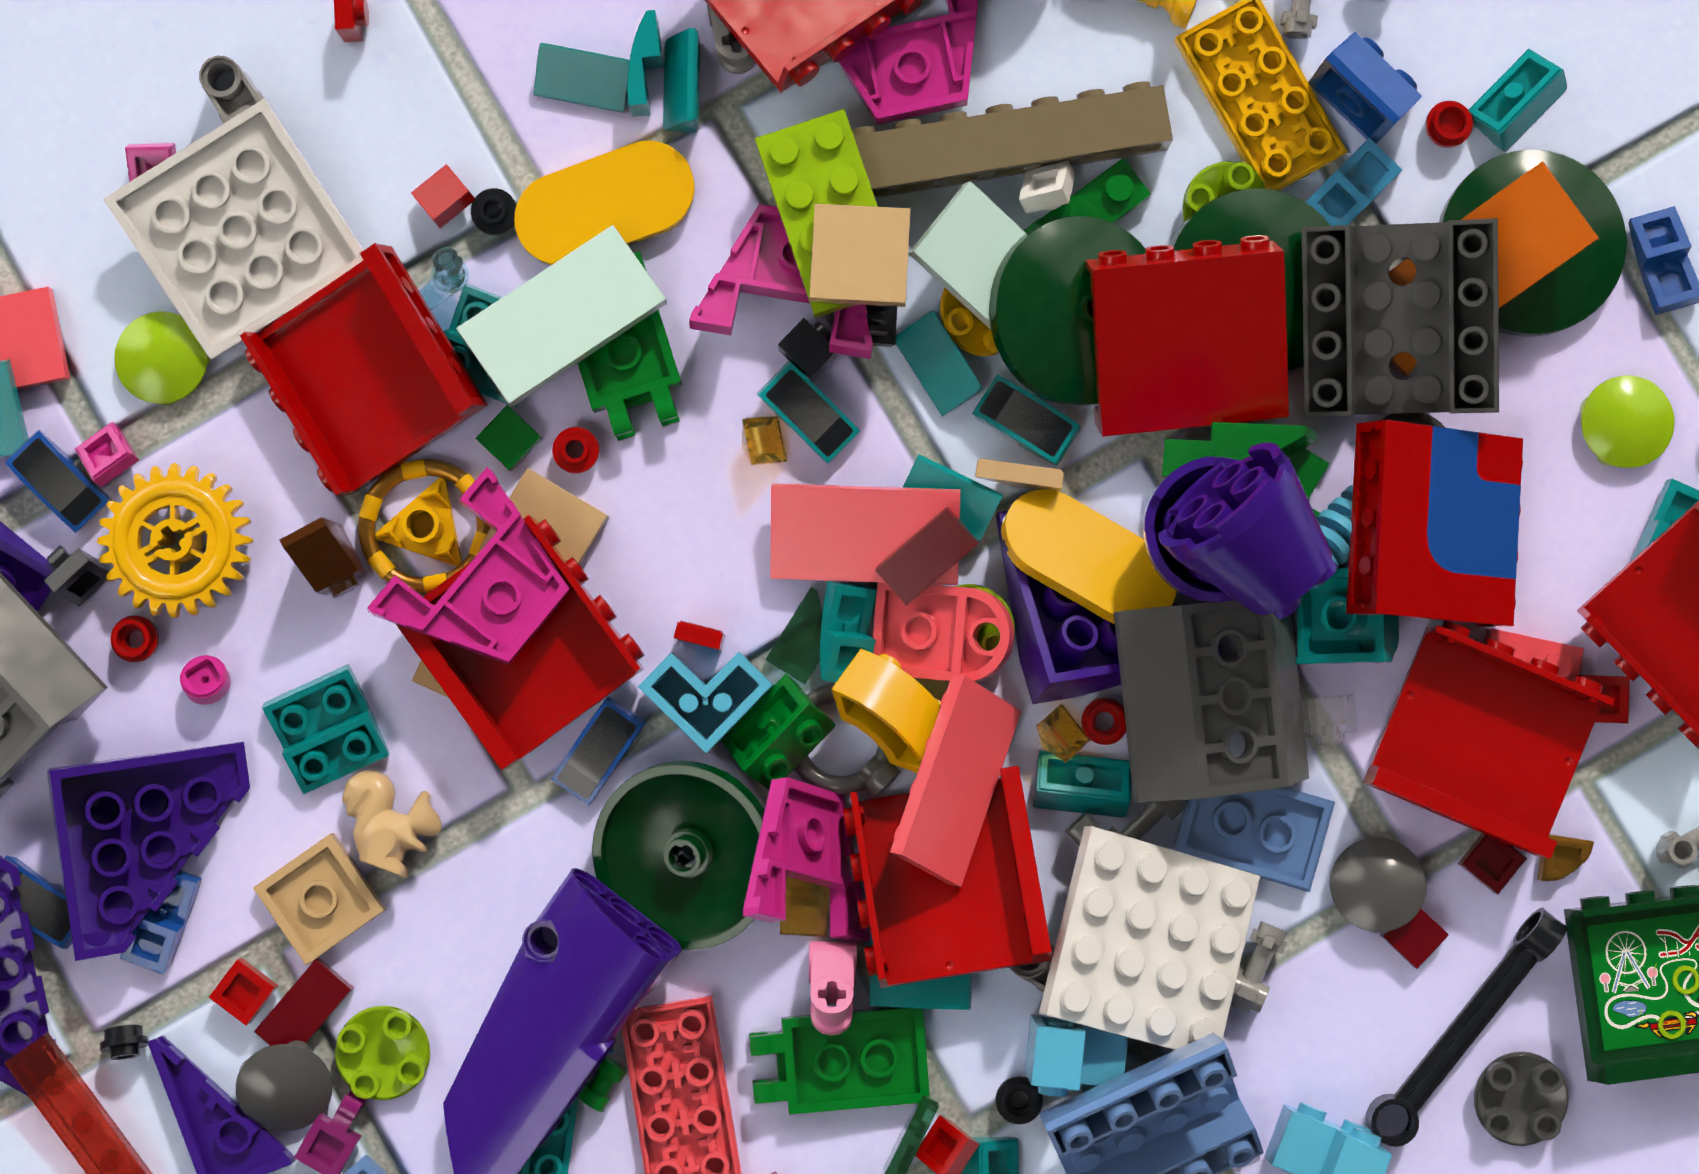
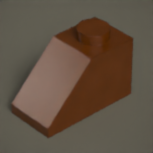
M321 517L279 539L284 550L318 594L328 595L331 593L333 598L340 597L357 588L359 584L356 579L367 574L342 524Z

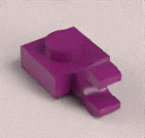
M350 1090L343 1098L333 1118L320 1113L294 1158L321 1174H341L362 1135L351 1130L350 1127L367 1099L357 1097Z

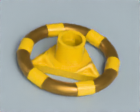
M424 458L397 465L384 473L372 485L365 495L358 515V536L367 563L382 580L388 583L395 575L418 594H427L470 563L482 550L479 547L491 527L476 516L477 530L469 549V554L462 561L447 481L453 483L464 494L475 481L469 473L451 463ZM428 476L439 477L375 533V522L383 499L395 486L403 481ZM377 540L457 567L449 572L425 577L406 574L398 570L380 550Z

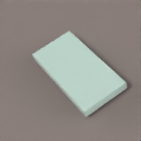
M969 181L964 183L908 254L991 330L989 301L994 277L1004 256L1026 233L978 187Z
M612 225L456 329L510 407H513L666 305L667 300L614 225Z

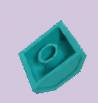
M1338 568L1319 588H1311L1300 597L1301 604L1297 608L1298 657H1295L1296 664L1392 662L1399 644L1398 616L1346 614L1348 568Z

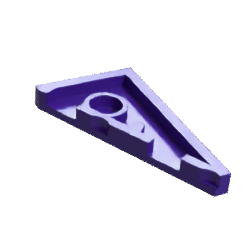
M164 1035L147 1042L197 1174H268L291 1165L296 1161L294 1155L265 1128L250 1120L233 1098Z

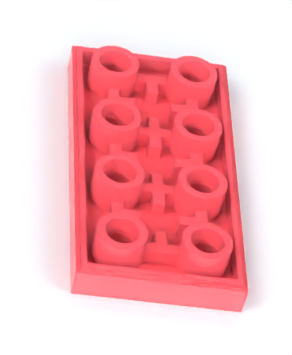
M773 483L771 485L770 579L886 583L875 571L876 567L943 509L948 507L960 520L961 489ZM959 561L932 584L958 585Z
M952 674L947 691L941 700V708L933 731L926 742L925 753L916 779L911 785L910 796L900 825L895 831L894 842L890 853L948 885L962 887L1000 776V768L1003 767L1021 714L1020 710L966 675Z
M713 994L636 1007L621 1030L645 1174H742Z

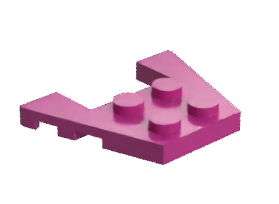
M945 0L948 10L947 15L887 27L881 34L872 39L866 35L855 43L856 46L849 55L838 62L876 125L967 106L979 0Z
M763 204L757 206L731 248L729 258L720 272L716 273L708 285V291L699 306L696 305L690 314V329L731 336L739 296L742 292L809 303L777 207ZM857 304L836 311L829 352L871 359L873 343L869 333L866 305Z
M486 467L459 500L460 504L496 531L494 536L435 605H432L394 575L370 603L367 610L370 614L380 619L510 665L569 594L570 588L537 538L535 539L512 500L508 498L500 486L493 471Z
M788 777L771 781L744 902L743 916L769 923L785 921L787 876L830 889V937L857 943L870 941L869 928L861 929L856 905L858 900H863L861 885L859 882L854 883L852 881L847 856L854 854L852 838L847 836L843 813V809L846 807L843 795H838L835 792Z

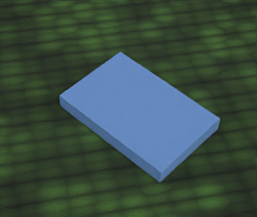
M1287 787L1186 800V808L1183 811L1172 850L1259 875L1262 879L1310 892L1335 801Z

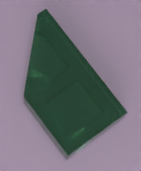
M810 587L765 659L805 685L820 662L822 609L816 589Z
M922 1095L905 1122L883 1167L884 1174L907 1173L939 1108L937 1101Z

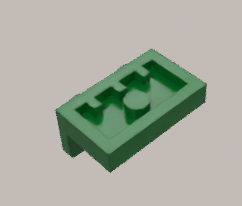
M785 673L721 741L743 772L770 790L771 781L787 777L835 728V723L829 716L818 709L799 684Z

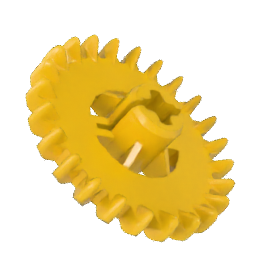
M176 463L170 465L166 477L158 466L152 467L150 481H147L141 474H135L133 477L135 489L131 490L121 485L118 491L123 501L121 503L107 502V507L114 513L113 518H101L99 521L100 525L109 530L108 535L97 538L98 544L109 547V551L100 556L99 562L114 565L106 575L107 581L112 582L122 579L123 581L118 588V595L125 597L134 591L132 601L134 608H142L149 600V609L154 616L161 614L165 603L167 611L172 618L180 616L182 604L189 614L198 615L199 599L206 606L215 608L217 603L214 599L213 591H217L225 596H231L232 591L225 580L227 578L243 580L244 576L234 565L235 563L251 562V558L240 552L239 547L252 544L254 539L239 534V530L250 525L252 521L246 517L234 516L244 506V502L241 500L226 502V498L233 490L232 486L225 484L214 490L217 475L209 473L199 481L200 469L197 466L189 467L183 477L181 467ZM170 507V519L160 521L156 526L147 522L159 510ZM179 507H185L195 512L197 516L188 522L182 521ZM146 527L152 531L150 534V544L142 548V531ZM175 532L185 536L179 541L181 550L170 547L176 541L173 535ZM207 533V547L205 553H202V535ZM196 557L201 559L191 570L179 574L181 563L193 561ZM160 559L170 561V575L154 569L151 565Z

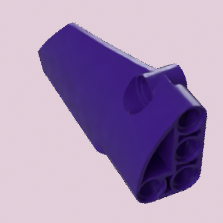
M571 869L536 921L525 929L522 936V945L443 1102L446 1134L454 1174H519L532 1154L550 1136L616 1043L614 1037L646 995L656 988L682 951L680 944L670 934L597 878L582 869ZM543 927L552 929L556 934V947H552L544 941L542 936Z

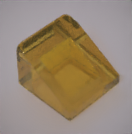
M786 877V920L780 921V935L827 937L829 888Z

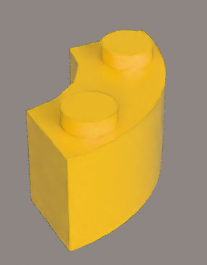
M860 649L831 689L840 718L856 726L871 737L883 750L889 763L918 773L925 753L926 742L931 736L941 708V701L935 699L918 681L903 671L900 663L887 654H880L878 656Z

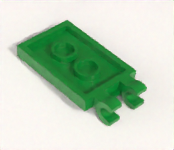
M640 251L635 252L634 255L646 270ZM659 309L577 363L592 411L597 413L607 409L614 435L618 441L636 436L628 410L644 404L654 403L662 427L680 422L670 389L682 386L683 384Z
M890 1007L853 1011L852 1023L848 1029L841 1034L832 1036L822 1034L816 1030L811 1022L810 1015L781 1017L782 1031L779 1032L762 1031L749 1033L751 1056L777 1054L778 1079L752 1080L755 1104L787 1101L788 1113L793 1115L930 1102L923 1009Z

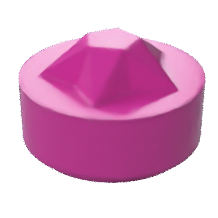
M204 655L190 660L183 667L180 674V684L186 696L192 702L208 705L221 700L227 694L231 678L221 660L213 656Z

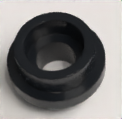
M490 188L480 192L475 197L476 200L471 205V218L480 231L488 235H501L508 232L514 226L516 202L508 192L498 188ZM496 203L501 205L502 211L498 217L488 218L486 216V208L490 204Z
M122 1025L105 1029L103 1031L104 1041L99 1043L100 1051L110 1053L111 1060H124L140 1056V1049L148 1046L149 1038L148 1036H143L142 1025Z
M1013 1076L1006 1079L998 1087L995 1096L998 1112L1006 1121L1013 1124L1031 1122L1039 1115L1043 1105V1096L1038 1093L1039 1087L1031 1085L1025 1076ZM1016 1091H1022L1027 1094V1102L1022 1107H1014L1010 1103V1097Z

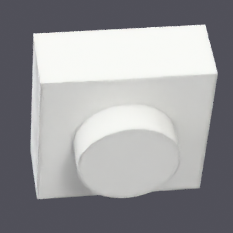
M1069 160L1025 172L1019 201L1026 214L1040 210H1054L1069 203L1075 179V173Z

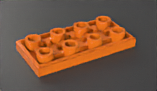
M1543 161L1461 219L1498 218L1499 309L1599 239ZM1405 259L1389 271V276L1393 283L1397 285H1408L1416 276V266L1410 259Z

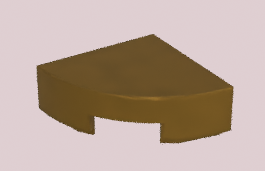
M1549 834L1548 838L1558 841L1551 859L1540 857L1537 880L1557 881L1573 873L1589 858L1594 841Z

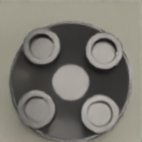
M1367 838L1350 845L1337 858L1330 876V891L1336 908L1347 921L1363 930L1382 933L1398 929L1416 916L1425 899L1426 878L1421 863L1407 847L1387 838Z
M296 1040L288 1044L265 1047L244 1061L239 1069L235 1091L240 1108L250 1120L272 1131L287 1132L299 1130L312 1124L320 1113L325 1112L331 1100L333 1085L329 1069L322 1059L312 1052L308 1044Z
M1523 1051L1504 1054L1493 1060L1479 1076L1474 1090L1475 1112L1484 1129L1503 1143L1514 1146H1527L1543 1140H1552L1560 1133L1561 1123L1567 1112V1085L1560 1069L1538 1054Z

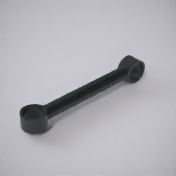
M1539 908L1524 921L1514 936V945L1395 1094L1381 1095L1371 1102L1366 1113L1367 1125L1373 1134L1382 1138V1143L1393 1147L1403 1146L1416 1136L1419 1129L1417 1112L1534 965L1546 959L1560 944L1566 934L1567 926L1547 910ZM1392 1104L1404 1107L1408 1114L1406 1128L1395 1136L1380 1134L1376 1126L1379 1112L1384 1107Z

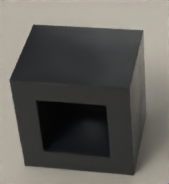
M805 318L777 344L779 352L794 364L812 383L838 357L837 353L829 352L831 332L819 321L812 326Z

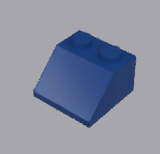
M1354 32L1324 59L1308 83L1366 140L1371 138L1377 144L1420 100L1422 95L1416 90L1417 84L1408 73L1401 69L1395 70L1383 59V51L1373 40L1368 37L1362 39Z

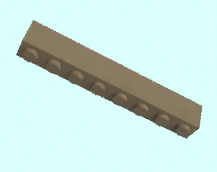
M1147 81L1125 85L1122 88L1123 92L1105 94L1103 89H1091L1077 94V99L1059 102L1056 96L1043 97L1033 100L1031 107L1013 109L1012 104H999L985 109L986 114L967 117V112L964 111L951 112L941 115L939 122L921 124L920 119H907L896 122L893 125L894 129L876 132L873 126L852 129L875 198L959 185L969 181L977 182L1025 174L1028 170L1068 160L1071 166L1167 151L1173 141L1164 85L1151 87L1150 82Z

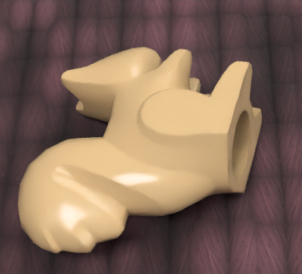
M366 770L358 772L344 786L345 791L342 796V802L346 805V814L356 818L353 836L356 848L360 854L359 861L407 878L409 874L408 868L402 863L408 850H416L426 853L428 847L418 839V836L435 837L442 829L441 819L431 805V795L427 791H422L406 815L392 810L396 792L394 784L387 775L378 771Z

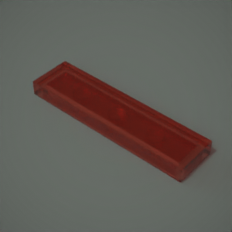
M48 1032L4 1062L86 1174H153Z

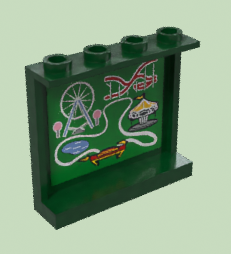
M1699 885L1670 887V896L1655 898L1654 890L1625 893L1626 902L1610 903L1609 896L1580 898L1581 907L1564 909L1587 1081L1611 1085L1699 1073V988L1692 994H1682L1675 989L1672 982L1673 973L1680 966H1691L1699 974ZM1685 970L1678 975V984L1683 989H1690L1694 985L1695 978L1690 971ZM1669 1010L1679 1012L1686 1021L1684 1033L1675 1039L1665 1038L1658 1029L1659 1017H1661L1662 1013ZM1667 1016L1663 1021V1028L1667 1033L1675 1034L1680 1029V1021L1676 1016Z

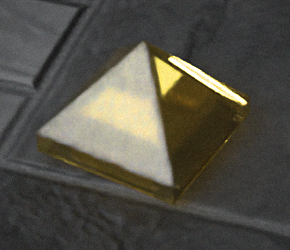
M778 416L742 419V449L751 465L787 462Z
M1062 704L1057 706L1036 725L1042 747L1065 763L1090 741L1083 732V729Z

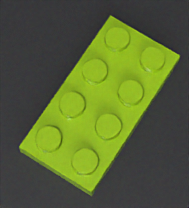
M845 109L755 138V143L814 318L857 305L810 302L815 204L878 207Z

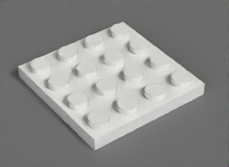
M262 99L103 198L210 360L241 342L240 335L242 333L257 332L363 261L359 253L364 251V249L266 99Z
M1084 826L1039 1013L1172 1050L1179 1049L1213 1032L1223 1040L1260 876L1094 826Z

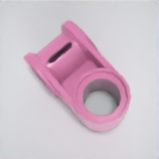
M810 941V1017L815 1029L822 1034L830 1036L841 1034L852 1023L854 985H856L857 942ZM833 1003L836 1004V1007H828L827 1004Z

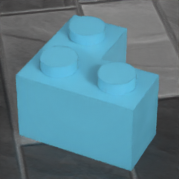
M740 652L707 684L676 654L670 653L638 688L705 753H709L761 700L774 684Z
M1030 1015L1025 1074L1030 1084L1039 1087L1038 1093L1043 1095L1066 1097L1068 1089L1080 1091V1084H1082L1083 1092L1088 1091L1125 1073L1128 1037L1054 1017Z
M1300 1102L1297 1109L1285 1104L1283 1105L1264 1158L1272 1166L1292 1174L1386 1173L1392 1154L1380 1145L1382 1138L1371 1133V1129L1344 1119L1342 1126L1325 1120L1327 1112L1304 1102Z

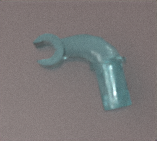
M443 247L434 254L432 259L433 268L431 270L432 278L419 291L430 310L449 299L467 285L469 279L468 268L461 256L458 257L457 251L451 247Z

